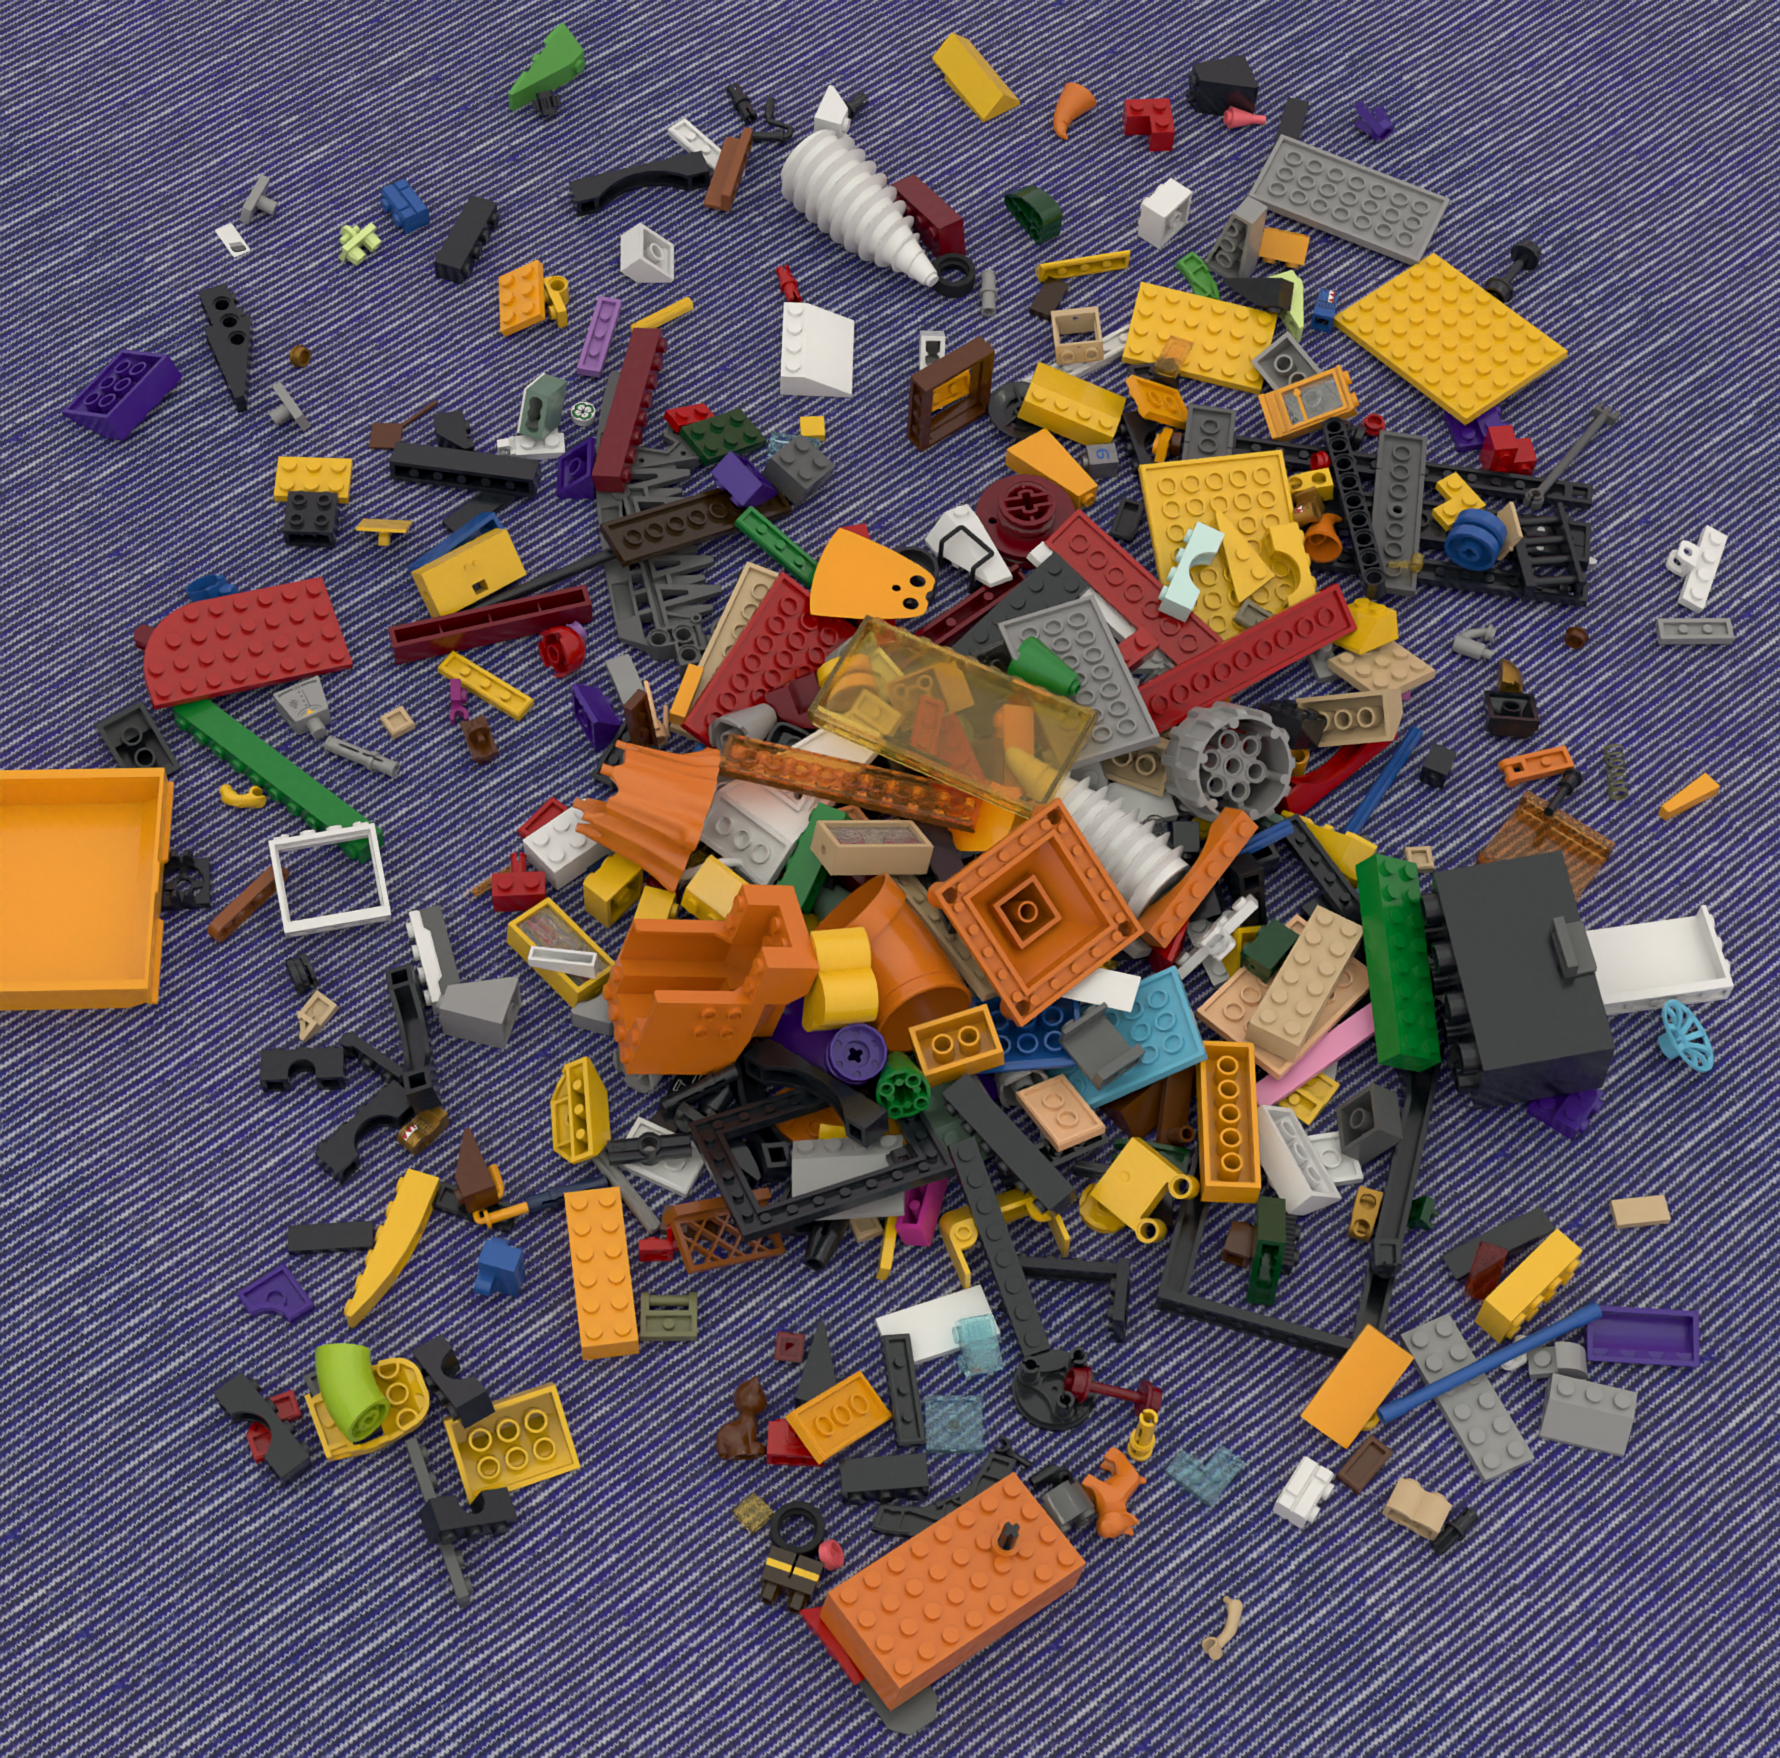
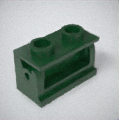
M1273 918L1267 926L1263 924L1256 933V939L1252 943L1248 941L1240 952L1242 956L1240 967L1242 968L1245 965L1249 972L1267 984L1281 968L1300 935Z

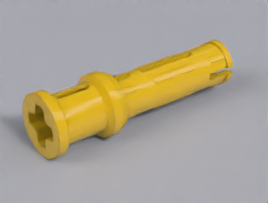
M1145 1409L1143 1414L1140 1413L1137 1428L1132 1431L1127 1446L1130 1458L1138 1462L1149 1459L1155 1445L1154 1430L1158 1422V1415L1152 1409Z

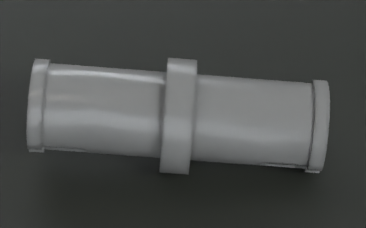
M984 270L981 274L982 288L979 290V296L982 299L981 314L986 317L994 316L996 313L998 290L995 288L996 273L993 270Z

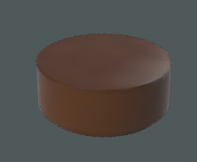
M1174 431L1172 433L1170 454L1172 456H1180L1183 432Z

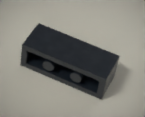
M926 1453L839 1460L841 1503L848 1502L850 1505H861L866 1501L877 1500L879 1503H889L898 1498L916 1501L924 1496H928L929 1479Z

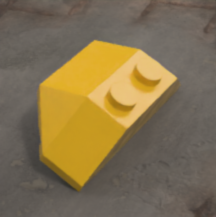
M587 1056L564 1065L562 1069L563 1075L559 1079L550 1101L553 1150L572 1164H577L597 1156L607 1145V1141L611 1140L608 1093L591 1059Z

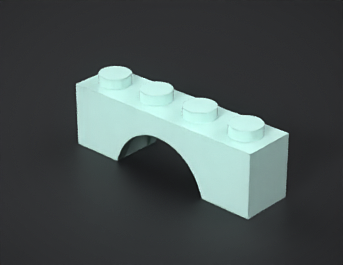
M1197 522L1193 530L1188 529L1183 539V542L1186 543L1185 549L1180 547L1174 560L1178 562L1177 567H1171L1166 578L1170 583L1168 587L1163 586L1158 596V599L1161 600L1158 608L1159 611L1186 622L1200 593V590L1193 584L1190 578L1189 569L1196 565L1211 564L1223 540L1224 533L1201 522Z

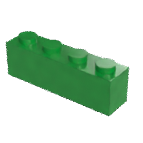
M821 802L811 811L808 819L809 824L805 832H802L798 838V847L794 855L787 861L786 872L783 878L776 884L793 886L801 912L807 915L810 914L829 873L810 849L816 822L818 820H853L847 813Z

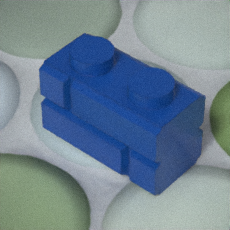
M405 179L395 182L394 185L390 184L382 188L380 204L386 213H391L393 223L397 228L401 227L408 234L417 230L418 227L422 228L429 224V209Z

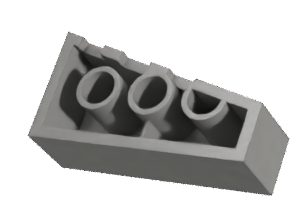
M1248 196L1232 213L1223 228V232L1217 238L1208 257L1204 260V263L1211 271L1224 278L1250 277L1256 269L1268 209L1267 206Z

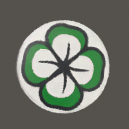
M588 402L576 403L571 409L572 421L579 426L592 424L595 420L594 406Z

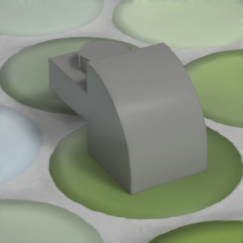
M1555 1342V1346L1538 1347L1528 1352L1530 1379L1548 1378L1553 1373L1577 1379H1588L1586 1351L1579 1344Z

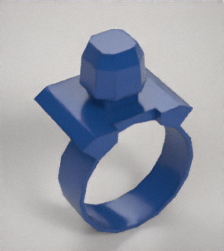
M223 574L200 577L191 582L186 588L187 595L192 602L239 593L235 585L227 583Z

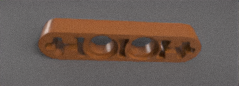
M272 865L213 919L207 929L209 936L217 942L224 941L277 891ZM281 865L283 881L285 883L289 876V871Z

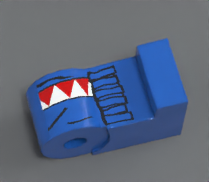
M1320 288L1310 329L1327 333L1331 332L1339 292ZM1316 318L1326 319L1329 322L1322 325L1317 323Z

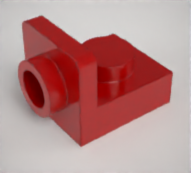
M667 1226V1239L648 1237L645 1240H639V1262L673 1261V1251H678V1245L671 1226Z

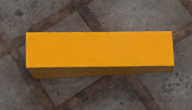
M689 663L670 710L669 722L681 726L690 712L704 673L703 667Z
M1704 773L1664 803L1658 815L1666 821L1717 795L1720 785L1707 773Z

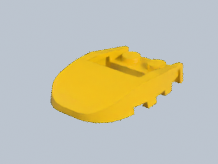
M388 1358L378 1361L376 1365H372L375 1381L383 1395L390 1402V1411L381 1423L384 1435L363 1444L354 1445L353 1442H349L330 1416L322 1399L321 1392L311 1397L310 1393L304 1396L329 1462L373 1453L406 1436L423 1423L429 1411L430 1397L423 1376L413 1362L404 1358Z

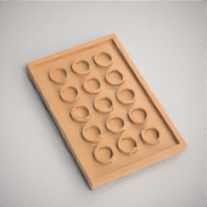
M1296 914L1285 926L1300 935L1307 921ZM1353 957L1294 1063L1254 1044L1255 1063L1279 1081L1370 991L1367 967ZM1244 965L1196 1010L1195 1016L1228 1042H1249L1245 1040L1249 1022L1279 970L1265 984L1260 978L1249 972Z

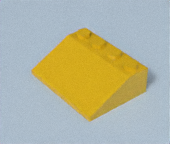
M1038 362L1017 417L1085 446L1108 444L1114 438L1126 398Z
M553 1382L492 1401L496 1412L466 1429L458 1420L453 1422L450 1416L442 1418L469 1505L481 1491L507 1487L508 1491H512L581 1467L558 1391Z

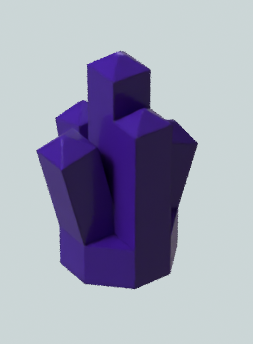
M1356 102L1354 107L1363 119L1359 118L1355 126L1369 134L1378 143L1387 139L1395 126L1389 120L1385 108L1377 106L1374 109L1375 113H1373L1364 102Z

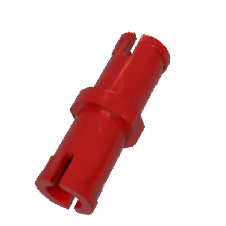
M782 265L778 266L775 272L780 281V290L785 294L787 302L802 303V297L798 291V282L793 278L790 267L784 265V270Z

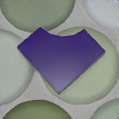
M285 1263L236 1293L237 1298L251 1318L262 1314H276L293 1324L316 1309L314 1303Z

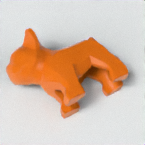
M1111 1447L1103 1458L1105 1460L1100 1465V1468L1103 1471H1109L1112 1477L1103 1482L1088 1474L1081 1483V1486L1095 1505L1094 1510L1098 1513L1096 1521L1097 1534L1103 1538L1115 1539L1123 1533L1129 1536L1134 1534L1131 1526L1137 1525L1139 1520L1127 1512L1126 1502L1140 1484L1146 1483V1478L1138 1474L1134 1466L1128 1461L1126 1455L1117 1448Z

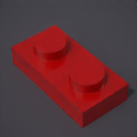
M704 403L666 410L663 418L676 433H679L681 427L714 417L715 415Z

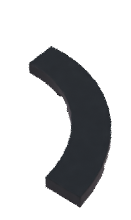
M989 1451L981 1469L963 1490L933 1505L925 1507L896 1506L880 1502L871 1532L893 1537H914L1011 1474L1015 1467L1016 1459Z

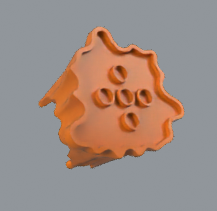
M617 740L615 747L625 750L623 764L612 767L603 763L600 773L609 776L618 787V793L609 796L607 802L586 798L585 801L575 798L572 807L581 810L584 813L582 820L589 822L588 824L577 823L575 832L585 835L587 838L639 865L670 893L674 894L689 856L697 847L706 815L713 800L717 776L720 770L718 766L721 760V751L706 747L701 751L677 754Z

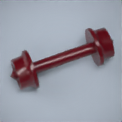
M1086 1365L1082 1368L1071 1367L1064 1380V1391L1071 1392L1075 1402L1082 1404L1089 1392L1134 1402L1135 1416L1139 1417L1140 1413L1143 1414L1145 1409H1152L1158 1413L1162 1402L1161 1388L1152 1385L1149 1380L1144 1379L1139 1384L1137 1391L1092 1381L1091 1368Z

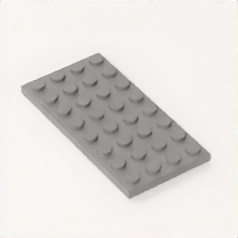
M1283 134L1280 135L1248 195L1267 206L1270 211L1412 266L1419 264L1450 201L1449 198Z
M1094 594L998 623V630L1011 660L1015 659L1017 661L1021 654L1017 651L1025 639L1033 636L1041 640L1080 676L1082 686L1078 694L1068 699L1024 687L1061 773L1161 743L1156 726Z

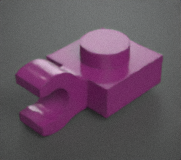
M450 679L451 711L449 718L451 725H455V718L458 716H462L464 721H469V712L466 708L462 707V704H467V690L462 689L461 679Z

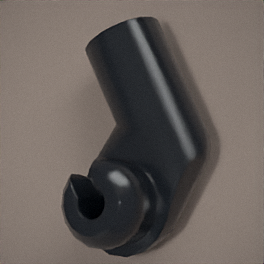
M1050 1464L1029 1477L1028 1481L1032 1488L1037 1490L1046 1483L1060 1485L1067 1480L1071 1482L1073 1475L1067 1468Z

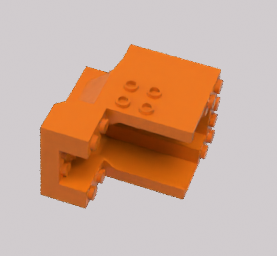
M742 884L738 895L734 897L732 909L726 915L725 921L633 918L615 965L610 969L609 980L603 986V998L608 1003V1017L614 1025V1039L619 1044L620 1061L624 1063L626 1074L706 1075L710 1071L714 1073L736 1062L737 1057L753 1037H772L786 1005L809 993L820 970L793 886Z

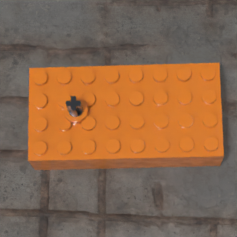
M1012 1472L829 1591L819 1617L891 1712L1074 1588L1086 1562L1015 1472Z

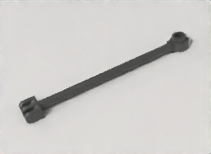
M1600 401L1592 412L1596 419L1539 487L1532 488L1526 492L1523 505L1527 508L1529 502L1533 499L1529 510H1539L1543 504L1545 493L1605 422L1611 426L1614 425L1621 415L1620 411L1616 410L1612 415L1613 407L1608 406L1603 410L1605 403Z

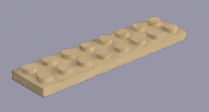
M747 561L698 665L704 668V673L691 709L779 573ZM671 723L669 731L700 742L680 727V725Z

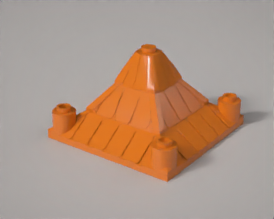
M1054 798L1048 804L1037 805L1032 811L1031 818L945 882L933 883L927 892L929 903L933 907L944 911L977 961V964L988 978L990 984L1001 998V1014L1006 1019L1014 1020L1017 1027H1023L1145 932L1060 798Z

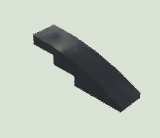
M1539 1207L1481 1234L1442 1257L1457 1282L1481 1268L1485 1270L1505 1257H1508V1259L1550 1235L1556 1229L1542 1207Z

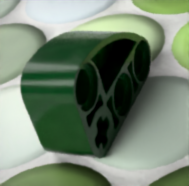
M1027 185L1005 195L1006 207L1036 244L1039 245L1060 235L1062 211L1058 203L1048 193L1036 186Z

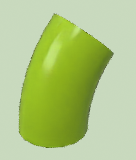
M346 1343L326 1344L315 1349L317 1382L326 1408L339 1430L349 1442L363 1440L381 1425L390 1411V1402L383 1395L374 1378L371 1365V1351L362 1345Z

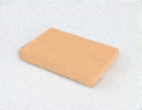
M1064 1074L1016 1092V1100L1057 1152L1105 1133L1106 1126Z

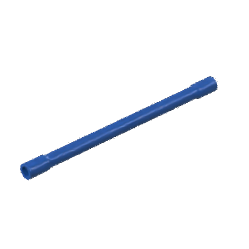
M1592 1302L1529 1336L1403 1398H1397L1377 1408V1416L1383 1424H1386L1406 1414L1409 1410L1575 1328L1585 1326L1601 1318L1602 1311L1596 1302Z

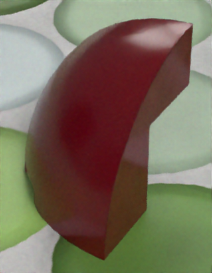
M817 670L793 678L788 683L774 687L764 694L767 703L775 710V713L792 725L817 729L830 724L829 711L824 706L822 690L816 677Z

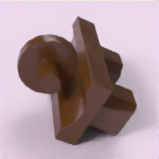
M481 715L474 720L460 722L461 730L474 762H478L481 765L491 762L493 757L499 755L485 715Z

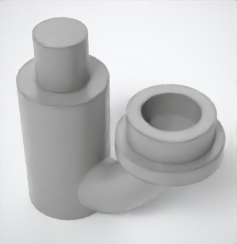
M1490 624L1489 628L1470 629L1462 632L1460 635L1457 634L1451 651L1479 661L1481 657L1491 660L1494 651L1484 648V643L1472 639L1485 637V642L1487 640L1492 642L1497 628Z

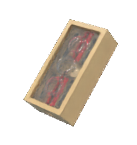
M818 820L810 847L830 875L927 874L934 848L912 820Z

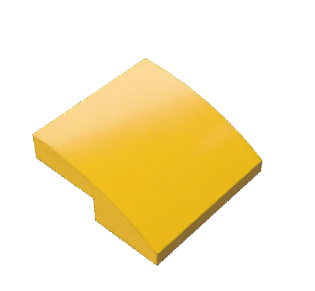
M1321 1072L1277 1105L1292 1108L1296 1117L1310 1126L1338 1091L1340 1084Z

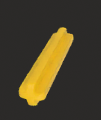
M685 297L631 324V333L633 328H657L693 309V302L689 297Z

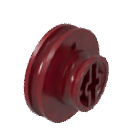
M1026 474L1008 476L991 484L981 495L976 507V515L1006 566L1012 567L1017 563L1020 566L1019 569L1022 570L1037 568L1026 558L1028 554L1042 541L1045 542L1075 512L1071 498L1060 486L1046 478ZM990 520H995L996 523H995V524H990L989 521H990Z

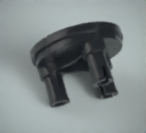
M1074 1347L1070 1353L1063 1350H1045L1023 1359L1014 1375L1012 1397L1017 1411L1029 1424L1044 1431L1063 1432L1079 1426L1090 1416L1096 1403V1393L1089 1392L1086 1400L1079 1404L1075 1402L1071 1392L1064 1391V1380L1068 1370L1071 1367L1082 1368L1084 1365L1088 1366V1353L1085 1351L1083 1354V1347ZM1092 1373V1381L1096 1382L1095 1377Z

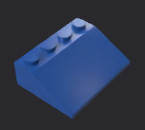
M999 996L983 1002L979 997H972L970 1009L987 1004L1004 1051L1005 1063L1004 1065L976 1073V1075L1078 1066L1058 1040L1062 1032L1061 1028L1071 1019L1075 1021L1080 1019L1079 1001L1060 997L1023 1027H1017L1014 1020L1006 1019L1001 1014V998Z

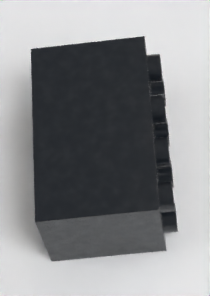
M1562 850L1434 872L1430 893L1420 894L1419 900L1425 927L1427 947L1432 946L1434 963L1429 964L1432 992L1434 996L1444 994L1446 1012L1440 1013L1442 1036L1446 1045L1456 1043L1458 1061L1452 1062V1074L1457 1093L1470 1092L1474 1110L1602 1088L1615 1051V1045L1596 974L1593 972L1565 978L1550 932L1553 918L1564 916L1566 924L1581 921Z

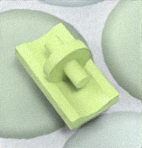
M370 223L361 231L357 225L353 228L348 225L341 228L342 237L339 239L340 243L343 244L341 248L342 253L338 258L342 262L348 259L356 266L363 262L366 254L360 249L363 245L371 253L376 251L381 245L382 241L374 233L376 226Z

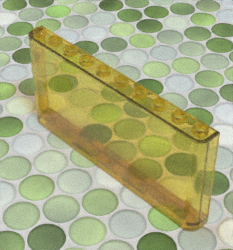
M866 615L807 710L809 720L820 729L1026 819L1031 818L1032 811L1037 805L1048 804L1054 799L1098 722V713L1091 707L1080 706L1065 696L1052 694L1044 687L1033 686L1018 676L1005 674L997 667L979 663L971 656L965 657L956 653L950 647H942L926 637H918L903 627H895L888 624L882 618H874Z

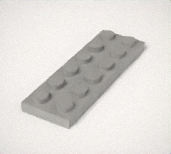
M1449 1313L1399 1336V1341L1404 1349L1415 1357L1412 1363L1426 1386L1477 1361ZM1485 1373L1433 1398L1483 1484L1533 1462L1535 1457Z

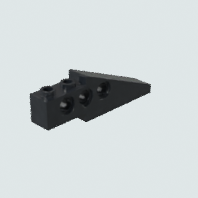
M226 283L198 291L201 307L210 327L204 328L207 344L238 413H241L248 409L254 330L251 315L244 316L242 309H237L236 305H238L235 293L234 291L229 292Z

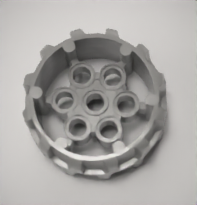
M1216 701L1211 708L1197 706L1188 711L1187 718L1178 727L1173 726L1169 732L1170 741L1166 754H1162L1161 764L1165 765L1167 782L1164 785L1167 793L1175 795L1181 802L1180 809L1186 814L1213 823L1222 810L1228 807L1243 810L1253 821L1261 817L1268 819L1275 813L1274 808L1284 796H1288L1291 790L1289 783L1292 769L1296 767L1295 757L1291 756L1288 745L1289 734L1285 729L1277 727L1272 723L1270 714L1242 705ZM1227 727L1233 729L1239 727V730L1247 733H1236L1233 730L1227 729ZM1224 735V736H1225V741H1224V743L1221 745V738H1222V736ZM1247 741V747L1243 750V745ZM1230 760V766L1226 769V764ZM1213 779V786L1209 788V783ZM1236 785L1235 792L1232 794V787ZM1209 796H1221L1222 798L1228 799L1229 801L1220 800L1219 802H1217L1216 799L1210 798Z

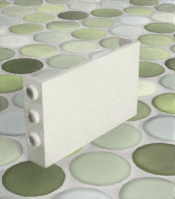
M1701 905L1696 916L1586 931L1597 965L1595 974L1607 1016L1663 1008V1004L1671 999L1678 1000L1684 1005L1728 999L1734 987L1730 976V964L1724 958L1721 938L1716 935L1714 918L1712 914H1709L1706 905Z

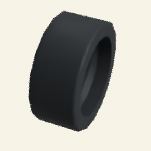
M947 253L934 261L933 267L937 271L939 279L932 287L937 293L948 298H960L972 291L975 284L976 270L975 265L968 257L958 253ZM955 269L963 272L967 277L959 282H951L942 278L940 273Z
M792 1501L782 1505L775 1511L770 1521V1540L773 1546L796 1553L798 1560L799 1555L808 1558L814 1556L819 1551V1545L824 1542L825 1522L822 1514L813 1505L804 1501ZM791 1516L808 1518L815 1528L812 1540L803 1546L787 1544L780 1534V1527L783 1521Z

